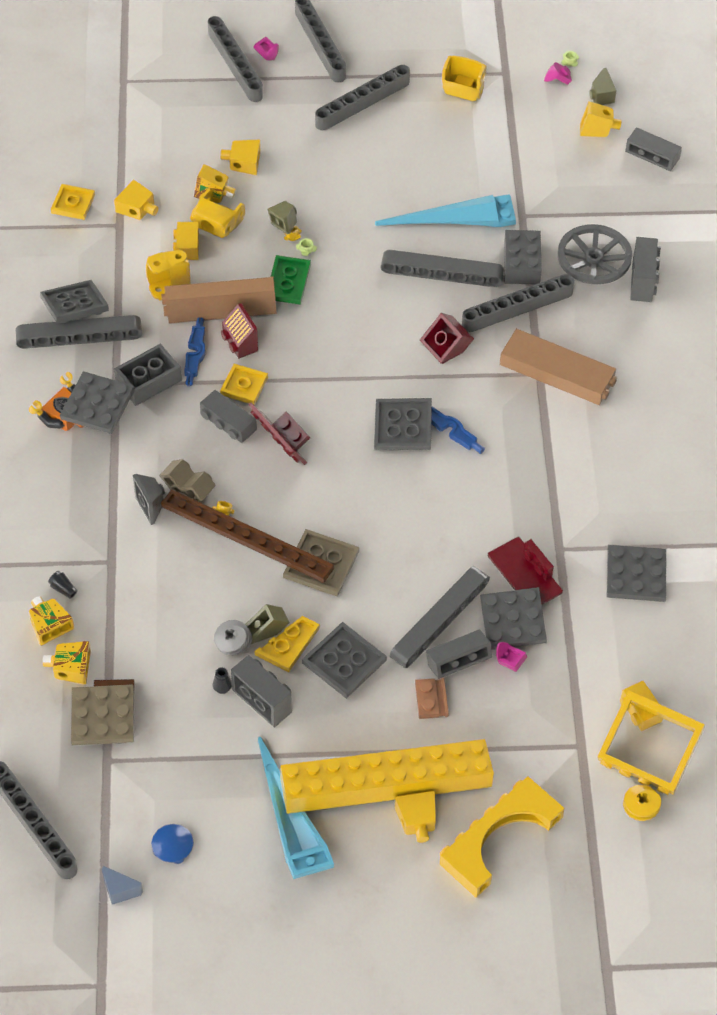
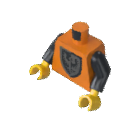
M66 372L68 381L63 376L60 377V383L67 385V388L63 387L45 405L42 406L40 401L35 400L33 405L37 409L32 405L29 407V412L31 414H38L37 417L48 428L68 431L75 425V423L61 420L60 414L75 387V384L71 382L73 376L70 372Z

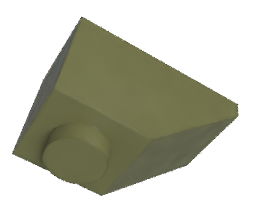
M607 68L602 69L592 82V89L589 90L590 99L600 105L615 103L616 88Z
M283 201L268 208L271 224L286 234L291 233L297 223V210L295 206L287 201Z
M266 604L245 625L252 634L251 644L277 635L290 622L282 607Z

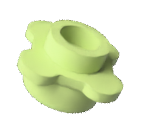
M567 51L563 54V65L573 67L578 65L577 60L579 56L576 52Z
M309 238L302 239L296 245V249L300 250L303 256H308L311 252L317 250V247L313 245V241Z

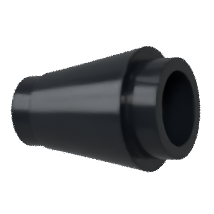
M56 571L48 580L51 588L69 599L77 593V589L64 572Z
M223 667L216 670L212 683L213 689L220 694H225L232 688V680L227 669Z

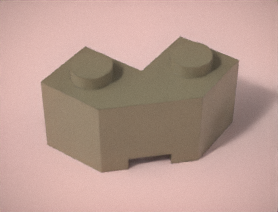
M183 459L173 460L159 475L170 490L180 491L196 501H203L216 486L208 473L205 471L194 473L189 463Z

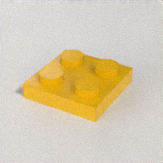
M61 184L52 204L51 213L85 220L95 197V190Z
M233 364L220 389V393L225 397L255 405L268 379V373Z

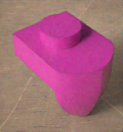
M267 37L255 43L253 47L265 60L269 61L275 60L279 51V45L277 43L273 44Z
M555 62L548 69L544 81L550 82L558 79L568 85L572 81L571 72L568 67Z
M506 642L497 644L496 658L499 664L517 672L527 658L526 652L512 647Z

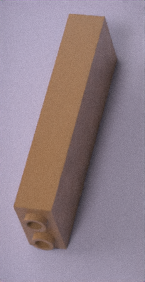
M273 277L165 286V294H162V304L166 305L163 306L164 317L168 316L169 323L197 321L198 317H200V320L201 317L204 320L225 319L240 303H242L249 316L277 314Z
M517 328L500 355L501 366L599 406L603 399H607L610 392L609 388L614 387L617 381L615 376L616 368Z

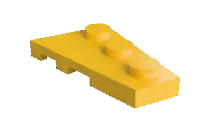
M301 616L286 627L284 632L276 638H271L265 646L254 651L255 656L290 672L320 629V624Z

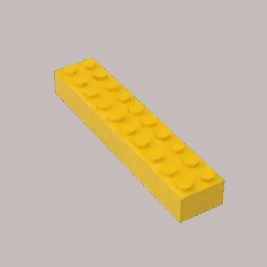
M485 739L280 765V780L287 814L395 800L397 796L434 791L435 794L488 788L492 787L494 775Z

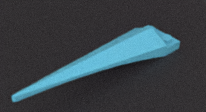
M508 194L496 197L489 195L375 221V225L439 223L504 227L516 225V218L511 196Z
M258 737L284 856L293 879L334 868V862L327 844L305 811L286 813L280 770L262 738Z

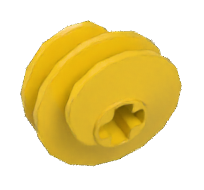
M635 785L629 788L624 795L623 808L627 815L635 820H651L660 811L661 797L649 786Z

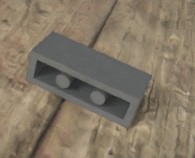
M636 127L627 139L625 152L671 172L680 159L682 147Z
M216 390L200 402L201 416L206 420H210L218 429L224 430L232 439L238 440L240 443H243L257 430L255 417Z
M480 629L426 650L428 666L438 679L492 658L491 643Z

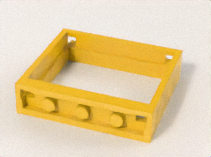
M628 690L597 758L601 761L600 764L608 769L614 767L620 770L619 773L625 777H636L638 782L645 786H650L651 784L657 787V791L662 794L668 795L671 793L674 795L704 731L705 724ZM630 704L694 732L671 783L607 755Z

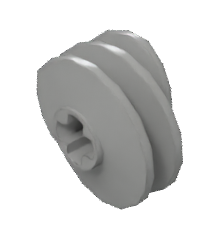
M228 620L217 628L214 634V642L217 648L224 654L236 655L247 651L252 643V634L243 622Z

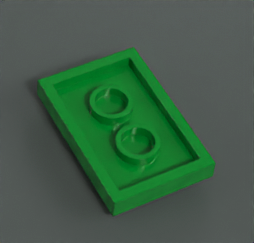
M276 255L270 276L274 280L275 301L301 305L311 260Z

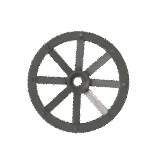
M587 224L571 229L562 237L558 246V261L568 275H571L580 282L607 284L618 280L629 270L632 261V248L628 240L615 229L604 225ZM593 233L592 248H588L579 235ZM599 234L613 238L604 248H598ZM573 239L585 254L565 249V247ZM618 243L625 252V254L604 256ZM565 255L584 261L570 265ZM625 260L618 270L605 263ZM589 266L591 267V275L584 274L578 271V269ZM597 267L603 268L610 272V274L596 276Z

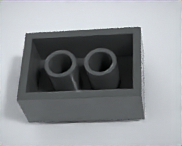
M505 230L504 284L535 285L540 283L542 272L541 231Z
M636 237L632 260L630 300L652 302L653 295L657 293V285L655 284L659 283V273L656 270H659L660 260L657 257H660L661 251L657 238Z
M161 343L114 368L116 381L134 386L135 391L130 400L135 406L182 381L181 366Z
M248 655L231 669L232 690L274 728L292 713L291 689L286 684H281L274 673L264 669L259 660L253 659Z

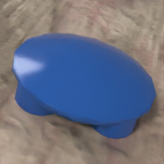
M169 824L156 831L151 844L153 854L165 862L180 864L192 851L194 842L192 834L187 828L178 824Z

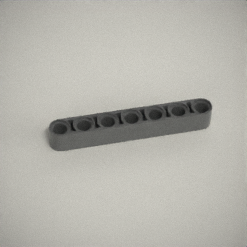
M295 0V15L329 76L334 82H343L346 78V63L311 1Z
M218 16L210 17L208 19V34L248 99L252 102L261 101L263 99V84L223 20Z
M399 65L318 108L315 111V127L319 130H327L405 88L410 83V68L407 65Z
M386 250L383 253L381 270L388 274L488 287H499L502 284L504 267L497 263L397 250Z
M564 274L470 307L463 311L462 326L467 332H474L569 298L573 294L575 280L571 275Z
M136 315L70 320L66 323L58 324L56 321L21 324L16 327V345L23 349L135 340L142 336L141 319Z
M475 566L470 567L393 647L389 655L390 658L404 668H408L486 587L490 577Z
M0 761V773H3L0 775V795L59 876L63 879L73 878L77 874L74 855L9 767ZM20 803H26L23 806H18ZM31 818H37L35 821H28ZM43 833H48L45 837L40 836ZM53 849H60L58 852H51ZM66 864H70V865H71V866L68 867V868H63V866L66 865Z

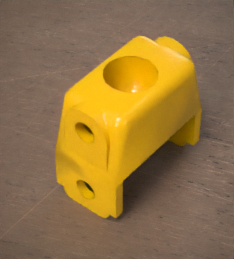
M448 56L442 70L444 92L447 95L470 101L480 99L484 89L487 65L466 57Z
M207 189L193 209L190 219L193 222H198L199 229L224 238L236 229L244 219L245 205L239 203L235 210H232L226 206L212 202V190Z
M184 251L160 252L147 258L146 277L150 284L149 291L154 299L162 300V294H165V286L191 284L190 264Z

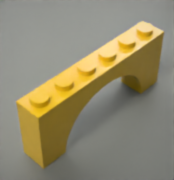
M527 776L523 781H517L512 791L504 793L494 807L490 806L480 820H474L469 827L470 829L465 833L461 832L451 846L447 845L440 852V865L477 898L491 885L492 874L485 867L481 855L486 839L501 826L518 821L536 823L549 831L563 818L565 808Z

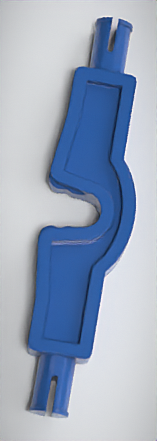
M198 317L196 326H192L188 341V348L196 352L186 353L184 374L187 376L185 381L187 386H189V383L190 386L193 385V379L198 375L199 364L205 357V344L203 342L205 327H203L204 319L202 317L201 320Z
M432 406L431 424L436 429L442 432L452 427L453 429L449 433L451 440L468 450L473 448L479 454L484 452L485 447L477 443V437L465 430L459 420L452 416L444 415Z

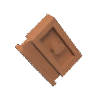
M435 678L415 680L419 719L439 718V716L448 717L444 678H441V680H435Z

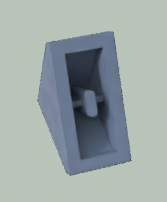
M103 866V879L112 905L142 895L141 882Z

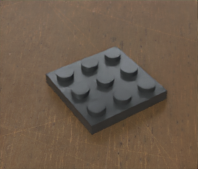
M92 280L40 292L42 301L57 324L66 323L74 319H83L91 315H100L103 312L109 311L107 302Z
M83 371L60 414L61 420L112 434L135 388L130 384Z
M432 398L376 399L374 449L431 450Z
M608 545L606 597L665 602L666 549Z
M539 587L480 595L485 635L491 643V650H495L500 642H506L512 647L547 643Z
M342 622L302 659V664L347 699L387 661V656Z

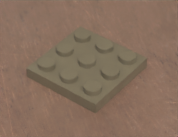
M305 529L297 548L334 564V570L324 583L288 566L283 573V578L338 597L359 553V547Z
M133 685L72 687V745L134 742Z

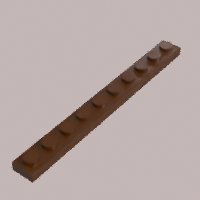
M172 489L161 502L162 508L322 583L327 580L334 570V564Z

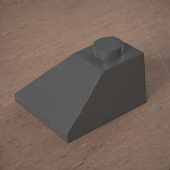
M134 474L135 498L150 525H153L162 508L161 502L165 494L162 484H158L154 477Z

